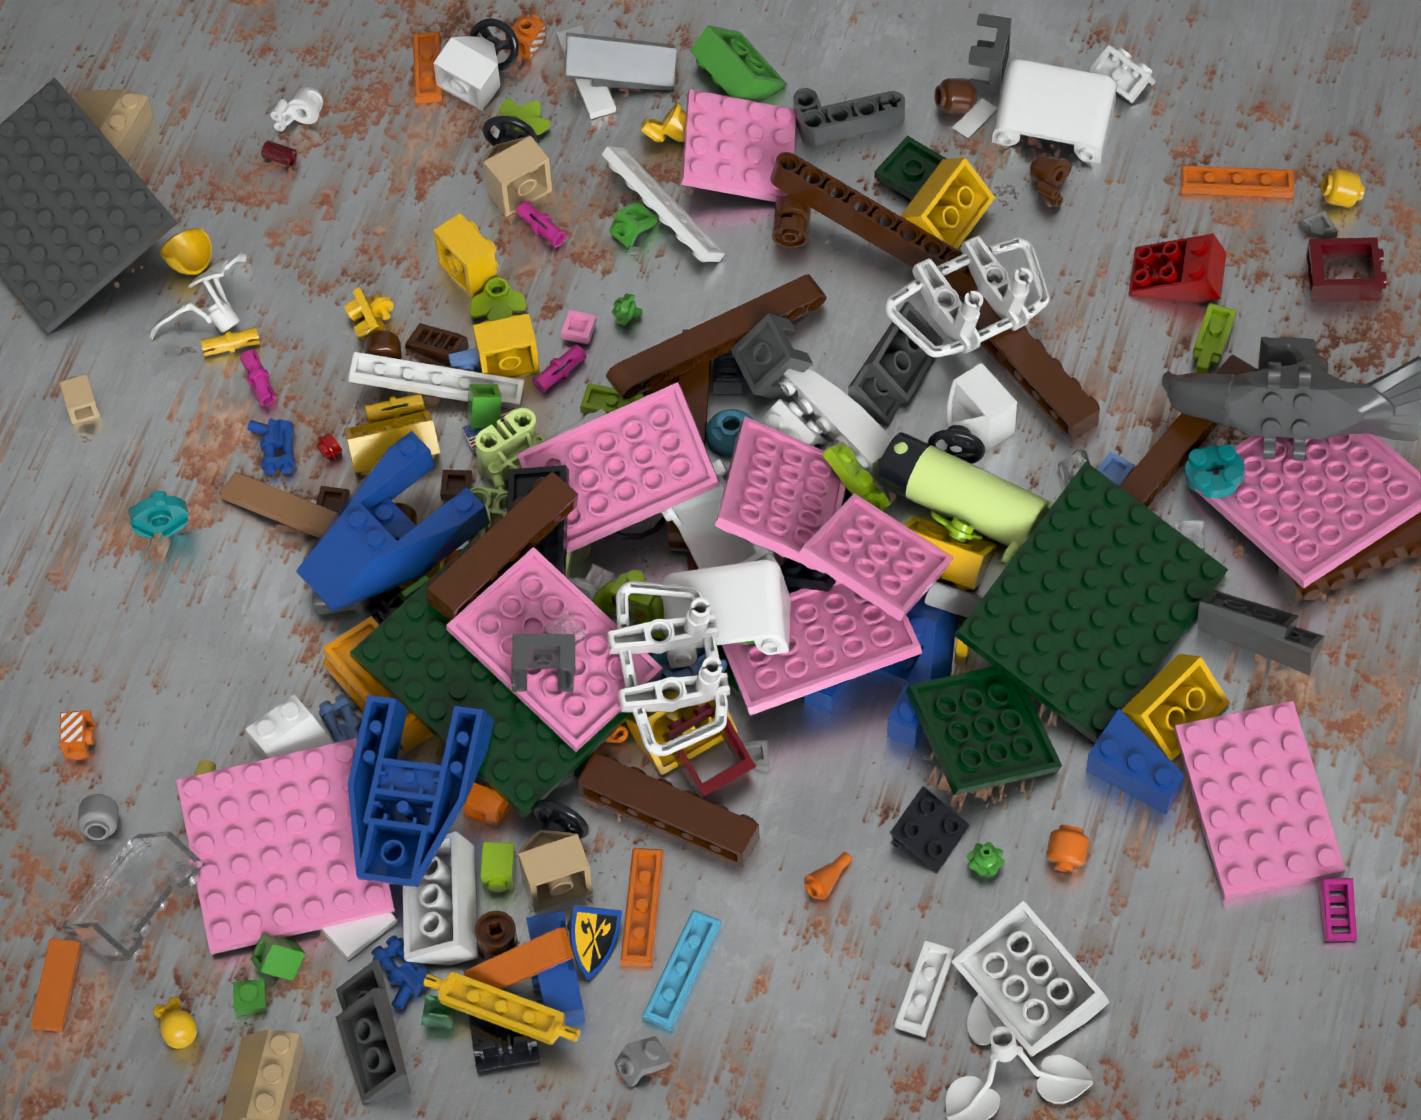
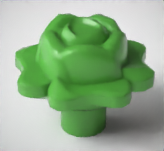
M626 293L623 298L619 297L615 300L612 314L617 318V324L626 326L631 318H641L643 310L636 307L635 295Z
M986 842L984 846L981 843L975 844L974 850L967 854V859L970 861L969 869L977 871L981 877H985L988 873L992 876L996 875L998 869L1005 864L1004 859L1001 858L1003 856L1002 849L996 848L991 842Z

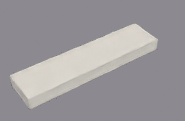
M582 25L556 33L565 60L566 32L585 34ZM574 79L590 120L616 112V106L608 87H592V80Z

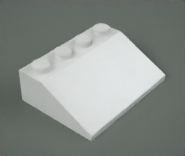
M1024 900L951 961L1003 1024L1014 1031L1016 1039L1031 1057L1088 1022L1110 1003L1104 992Z

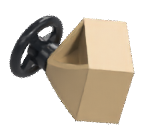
M495 116L488 119L483 125V135L493 147L485 155L483 161L488 196L504 216L507 217L516 212L522 202L529 201L532 203L552 192L549 157L536 143L537 136L533 128L523 120L512 116ZM506 124L516 126L522 129L524 132H519L515 129L509 128ZM494 125L500 130L498 138H495L491 133V128Z
M546 799L536 801L533 805V813L538 821L543 824V827L525 842L518 853L522 880L534 912L593 893L590 865L580 841L589 833L588 824L576 811L562 803ZM542 809H546L550 816H546Z

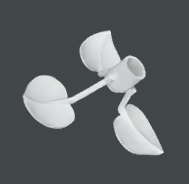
M240 252L229 259L226 258L215 263L206 272L196 277L188 286L191 289L203 281L215 301L214 304L207 308L210 314L205 313L187 301L171 309L157 321L150 333L151 340H153L161 325L178 314L193 310L202 316L207 323L213 321L221 333H224L238 323L240 319L227 301L219 280L221 276H224V271L231 265L246 262V254ZM211 279H213L221 299H219L209 282Z
M978 994L969 1010L967 1030L970 1038L978 1045H991L992 1055L990 1056L991 1062L985 1084L975 1076H964L955 1080L946 1093V1119L989 1120L997 1112L1000 1105L999 1094L990 1089L996 1064L998 1061L1009 1062L1016 1055H1019L1035 1076L1040 1077L1036 1084L1037 1091L1041 1097L1051 1103L1062 1104L1074 1100L1093 1085L1094 1079L1086 1067L1064 1055L1047 1056L1041 1063V1071L1038 1070L1023 1052V1048L1017 1046L1014 1031L1003 1024Z

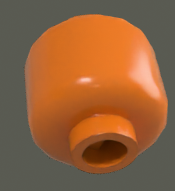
M1060 825L1059 829L1053 830L1050 833L1046 858L1055 864V870L1072 873L1073 868L1085 865L1090 840L1083 834V829L1070 825Z

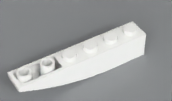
M809 368L805 372L788 369L776 381L779 383L780 388H782L783 393L788 397L791 396L805 412L804 414L810 415L816 421V424L823 430L822 433L828 434L834 440L835 445L843 441L846 446L850 447L862 468L870 473L872 479L876 477L880 460L893 438L857 402L840 388Z

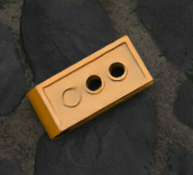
M372 616L323 647V654L326 656L323 659V666L363 712L368 695L395 698L350 657V651L379 626ZM409 710L407 711L398 751L402 755L434 735Z

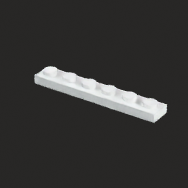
M607 146L602 156L609 162L608 166L626 180L625 184L630 189L637 191L646 206L657 212L658 218L663 224L671 227L676 232V238L693 250L692 254L701 262H720L725 253L625 148Z
M359 352L353 353L349 372V382L468 402L469 384H498L502 396L501 407L508 409L512 407L520 408L524 380Z

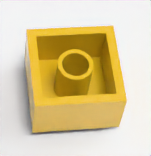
M459 213L433 230L438 264L471 299L483 292L486 283L490 279L498 277L497 268L499 266L495 259L496 247L488 237L484 238L479 233L478 227L472 220H467Z
M529 313L512 315L509 318L484 321L473 325L481 373L514 379L540 373L537 344Z

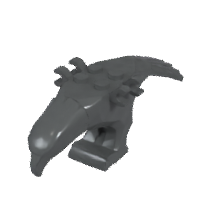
M1261 337L1257 371L1239 375L1205 373L1175 375L1167 371L1162 377V386L1167 392V397L1174 409L1185 415L1207 420L1225 427L1229 425L1248 435L1264 436L1263 459L1275 460L1276 437L1294 438L1293 460L1305 461L1306 439L1322 440L1346 434H1372L1392 440L1414 442L1421 435V357L1419 356L1369 383L1360 384L1346 382L1328 374V361L1316 353V342L1314 339Z

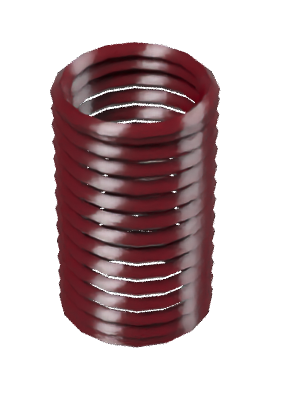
M267 140L262 147L261 156L291 167L296 161L297 151L296 149Z

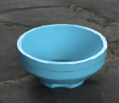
M727 409L716 413L709 420L706 427V442L709 448L719 456L732 458L739 427L736 430L729 431L723 427V424L728 420H736L741 424L744 416L752 420L754 419L748 413L738 409Z

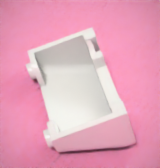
M1021 59L1012 60L1009 62L992 135V143L1002 146L1015 145L1019 142L1021 135L1074 145V152L1082 161L1101 164L1114 114L1116 82L1112 78L1101 74Z
M720 459L713 462L712 465L721 486L661 512L667 522L673 520L678 527L698 569L760 560H770L781 567L774 551L754 545L744 538L727 533L721 528L714 526L728 474V469Z
M760 560L669 574L664 578L663 584L697 588L703 598L710 603V614L716 616V626L719 631L718 637L715 638L717 645L754 640L756 647L762 653L775 655L789 652L791 598L781 568L777 563L770 560ZM663 596L664 619L686 617L692 603L691 599ZM704 641L668 650L667 659L671 669L687 667L695 663L697 660L696 648L705 647Z

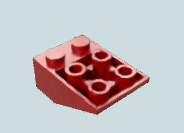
M1214 233L1135 247L1129 294L1188 303L1221 299L1227 253Z

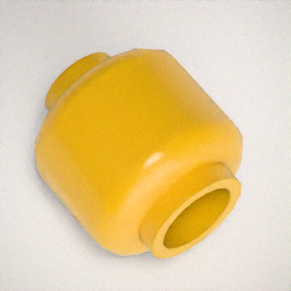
M1333 169L1329 174L1324 175L1320 192L1328 204L1351 208L1357 200L1360 201L1363 198L1365 185L1361 184V178L1358 173Z

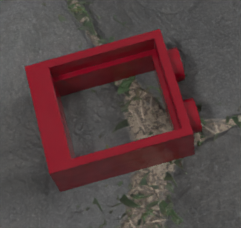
M1377 237L1308 240L1306 263L1311 302L1380 300L1381 291L1386 289L1387 275L1386 272H1381V266L1384 264L1383 248H1378ZM1369 257L1372 278L1325 280L1323 259Z
M709 702L693 710L694 718L685 722L684 718L681 717L667 725L669 732L662 735L664 741L669 742L675 739L679 734L709 717L715 721L716 705L711 707ZM728 717L727 724L720 731V734L737 762L733 766L702 783L684 750L681 749L672 753L693 792L701 798L756 767Z

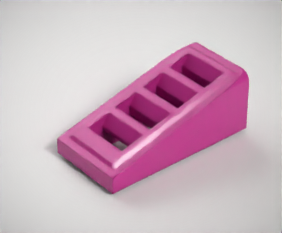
M1322 878L1318 882L1324 941H1357L1353 878ZM1329 891H1343L1344 896H1329ZM1330 903H1345V908H1330ZM1346 914L1347 920H1331V915ZM1331 926H1348V932H1332Z

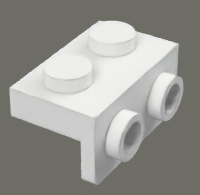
M779 399L759 421V423L812 446H815L817 443L823 446L827 442L820 435L823 430L812 420L808 422L802 416L805 412L793 401L787 403Z

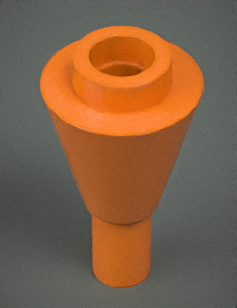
M843 852L833 863H829L804 877L806 892L815 899H827L841 871L852 862L850 854Z

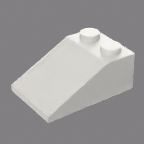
M294 694L245 729L250 747L262 760L333 744L314 716Z

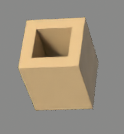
M87 374L73 376L59 382L72 425L100 417Z

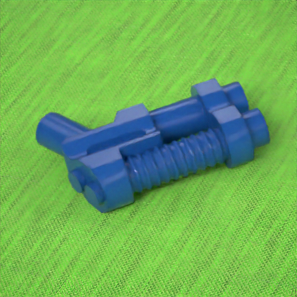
M270 418L268 421L269 425L251 420L248 424V431L264 435L260 441V448L264 451V458L261 459V469L264 473L272 476L276 474L278 469H281L283 474L292 473L293 468L296 466V459L293 454V423L287 420H274ZM277 449L282 450V455L279 457H275V450Z
M393 935L386 941L387 948L383 949L379 945L372 950L371 954L374 956L372 961H380L381 967L388 974V981L392 985L400 987L391 1005L398 1010H402L411 994L417 998L426 989L423 983L424 979H427L426 975L430 972L427 968L422 967L420 963L404 960V940ZM399 955L405 963L398 967L392 958Z

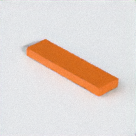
M1182 165L1181 194L1293 198L1294 170Z
M632 849L620 959L621 965L652 967L664 851L661 849Z
M565 927L557 928L463 972L466 977L504 990L573 959L574 955Z

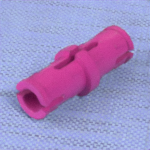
M524 201L519 205L516 214L531 226L535 234H541L554 247L560 246L565 241L567 234L551 221L552 219L548 214L541 213L529 201ZM536 219H538V220L541 221L545 226H547V229H545L543 226H541V225L536 221Z
M573 345L560 358L551 360L550 366L532 379L533 384L540 392L545 393L547 389L561 378H567L569 372L587 358L585 352L579 345Z
M256 350L245 351L241 354L240 360L248 375L247 382L249 386L253 387L259 404L264 406L265 403V406H269L277 400L276 394L270 385V375L262 366Z

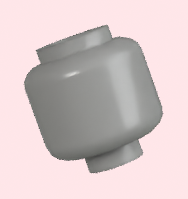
M103 794L89 795L84 798L79 804L77 826L80 832L93 840H102L112 835L117 829L119 808L116 801Z

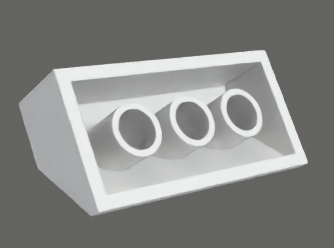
M456 831L447 834L418 887L403 886L404 960L407 962L454 965L478 958L475 935L477 923L475 845Z

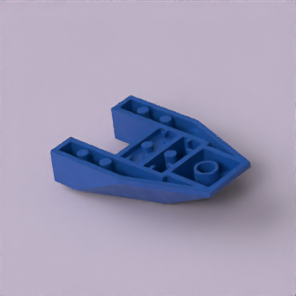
M412 431L384 453L347 498L296 570L297 574L332 612L422 577L440 561L444 560L490 524L485 505L467 487L417 526L392 501L394 498L435 467L430 449Z
M924 595L906 614L919 641L922 654L872 671V673L905 685L887 719V737L914 748L924 730L905 690L909 684L951 676L957 614L926 605L924 603ZM849 680L804 696V704L832 714Z
M368 695L348 781L356 876L359 880L418 887L467 800L487 753L494 719L483 709L454 706L442 765L397 760L408 709L396 698Z

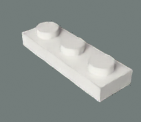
M925 940L896 1019L895 1028L926 1037L952 964L951 961L955 956L954 949Z

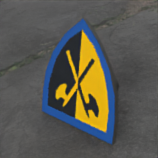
M572 905L570 920L567 923L570 945L576 965L588 981L601 970L613 951L620 929L622 910Z

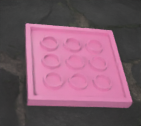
M689 89L686 102L681 185L776 202L782 196H787V193L772 184L770 176L776 158L780 153L790 152L794 154L796 127L794 109Z
M855 493L813 535L799 553V556L807 560L812 566L827 573L834 580L847 586L859 594L860 597L870 601L886 614L893 616L899 621L902 620L944 573L954 558Z

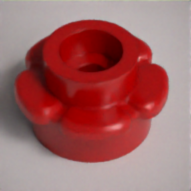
M330 433L323 437L319 436L320 443L316 445L318 450L326 459L331 456L336 460V456L342 452L339 443Z

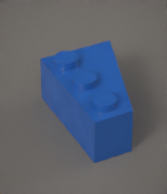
M1120 709L1117 710L1088 754L1087 772L1166 815L1182 792L1185 774Z
M564 910L526 918L530 941L557 928L565 927L566 929ZM573 959L531 977L534 991L540 989L542 999L536 1000V1003L563 1012L566 1016L565 1025L585 1022Z

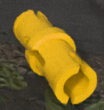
M256 326L232 333L229 330L225 331L224 335L200 339L204 357L227 351L235 353V349L260 345Z
M419 393L397 399L395 396L389 397L390 400L365 405L368 423L391 417L397 418L400 415L425 410L422 395ZM404 404L408 405L405 407H400L388 411H382L383 409L392 408Z

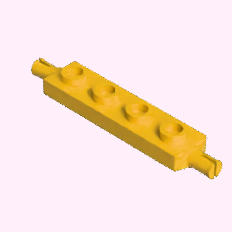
M451 972L445 979L428 973L426 975L427 979H424L423 985L425 987L439 991L438 1000L441 1004L544 1043L553 1045L559 1036L573 1042H577V1037H580V1029L565 1025L566 1016L563 1012L455 972Z

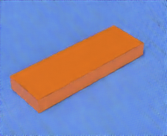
M440 32L413 33L415 104L443 102L442 88L436 85L433 64L441 53Z
M49 939L30 1024L32 1029L64 1031L82 949L80 941Z

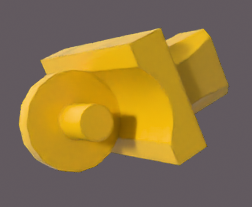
M357 287L352 291L355 298L347 303L344 308L354 322L363 316L365 317V320L354 326L357 335L365 342L371 333L386 330L380 317L383 320H388L391 317L389 313L393 310L394 304L391 298L381 297L380 294H375L373 296L374 301H372L369 296L364 295L360 287Z

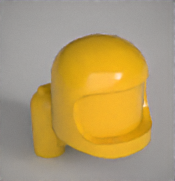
M676 102L662 121L653 118L650 120L646 117L640 125V131L655 142H664L666 139L664 134L677 142H684L686 112L681 109L682 105Z
M171 997L166 1005L157 1004L153 1008V1015L156 1018H161L160 1034L163 1040L172 1048L181 1049L187 1047L195 1040L197 1025L190 1013L180 1010L181 1000L178 997Z

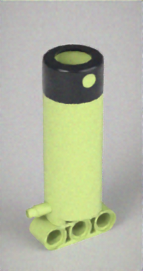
M899 432L891 440L880 460L876 474L878 485L947 518L953 519V517L963 519L975 527V531L1008 546L1001 559V564L1004 566L1008 565L1054 504L1050 500L904 432Z

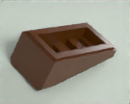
M422 323L418 324L405 343L406 348L449 367L448 354L465 351L469 348L466 336ZM422 333L426 335L422 342H417ZM431 337L434 338V341L431 343V345H428L427 343L429 342ZM441 341V342H443V344H442L441 347L439 348V347H437V345H438L439 342Z

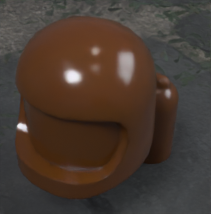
M1041 153L1034 158L1030 165L1031 177L1036 181V190L1040 193L1041 199L1059 207L1063 202V197L1058 187L1070 174L1071 164L1064 158L1057 159L1052 154Z

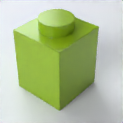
M483 842L481 864L483 889L496 893L514 890L516 870L514 843Z

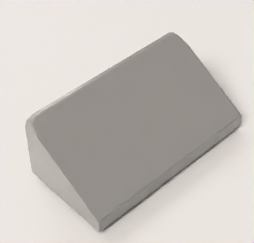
M936 581L924 594V603L968 618L983 597Z

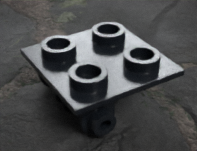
M922 786L890 831L893 839L891 844L897 849H901L903 846L908 848L937 872L963 836L969 824L927 788Z
M468 1014L477 1072L540 1061L536 1039Z

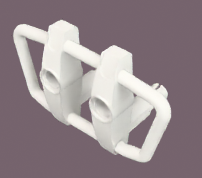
M976 236L963 242L960 248L963 255L936 267L934 262L928 258L915 264L912 269L915 280L887 298L884 306L886 315L927 355L935 358L954 355L961 351L966 354L979 348L980 343L1008 329L1015 331L1027 325L1029 319L1045 308L1050 300L1035 249L1029 241L1023 238H1011L986 246L980 236ZM1020 249L1024 253L1029 269L1020 268V271L1017 269L1011 281L1006 269L1000 265L994 256ZM967 265L979 292L970 291V295L967 293L962 304L958 293L950 286L944 276ZM988 280H994L998 284H992ZM1033 280L1038 299L1026 308L1024 303L1029 293L1028 287ZM920 290L929 308L930 316L939 324L953 343L935 346L896 309V305ZM983 298H985L1002 320L977 331L975 327L980 316L979 310L983 304ZM939 303H946L949 307H943Z
M630 581L623 584L617 591V629L607 633L610 654H619L625 688L618 692L621 712H633L645 748L653 755L667 756L719 733L727 724V696L730 695V686H728L727 673H722V663L719 659L715 639L719 634L716 626V616L710 614V603L703 598L701 592L695 587ZM632 593L690 598L692 601L687 616L684 618L655 619L651 622L629 626L628 596ZM660 631L667 638L664 641H656L652 638L651 634ZM704 641L707 658L704 660L698 675L677 678L667 677L663 680L637 685L632 654H661L668 650ZM672 689L678 694V697L669 700L663 696L662 692ZM715 700V721L664 744H659L655 741L646 712H673L679 708Z

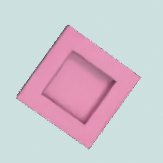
M568 310L561 330V339L589 345L597 322L596 315Z

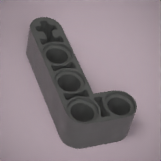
M802 88L797 90L793 96V109L802 141L807 145L814 146L900 126L905 119V97L900 92L888 91L821 106L818 95L814 90Z

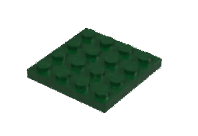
M994 666L909 684L905 690L953 795L1058 772L1062 767L1027 691Z

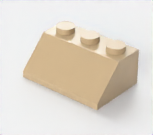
M267 1029L242 1037L221 1120H287L305 1050L300 1034Z

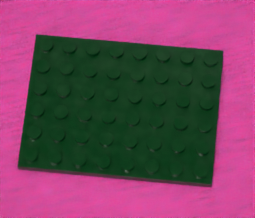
M1085 461L954 636L1092 742L1096 743L1117 710H1122L1145 687L1198 613L1200 601L1210 592H1213L1228 569Z
M471 541L457 554L462 556L469 549ZM447 562L434 575H441L443 572H445L448 569L449 562ZM429 579L350 651V657L393 697L400 701L445 745L454 706L485 710L494 719L489 747L477 775L525 818L533 810V805L536 801L545 799L632 716L633 712L620 711L575 752L446 630V625L450 621L426 601V586L430 581Z

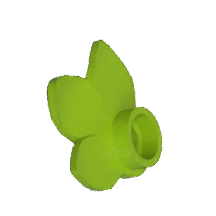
M508 98L499 108V116H512L523 120L533 128L536 135L545 132L551 124L550 120L540 117L541 106L538 100L518 106L513 100ZM506 124L509 128H513L519 132H524L522 129L516 126Z
M500 277L490 279L486 283L483 292L473 297L470 305L472 318L487 316L488 321L509 318L513 312L526 310V300L523 294L512 290L510 284Z
M933 511L930 513L933 519L950 530L948 534L950 537L960 542H965L966 539L972 540L973 538L982 540L984 537L983 534L974 530L975 527L963 519L953 517V519L944 518Z

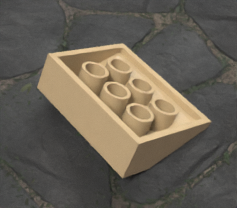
M125 89L80 91L75 98V102L123 159L128 162L154 118L149 97Z

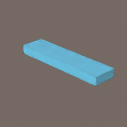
M692 910L642 1015L643 1021L672 1032L721 928V920Z

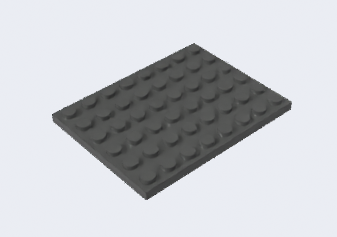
M55 77L0 124V275L41 326L50 334L178 224Z

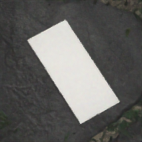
M982 98L952 128L969 138L998 108Z

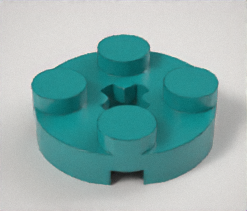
M1228 444L1192 450L1185 466L1186 482L1194 492L1197 489L1203 492V496L1208 498L1229 496L1236 491V487L1240 483L1244 482V461L1236 453V449ZM1219 469V474L1214 475L1210 470Z
M165 491L151 493L149 498L131 506L128 510L133 532L145 538H154V533L163 532L164 537L173 535L181 531L188 523L187 516H189L186 501L175 496H167Z

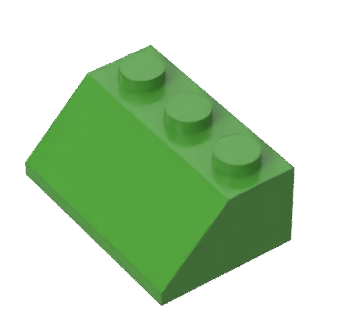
M708 25L690 49V52L697 58L696 63L712 75V81L719 87H722L729 97L761 102L784 89L787 85L782 77L739 31Z

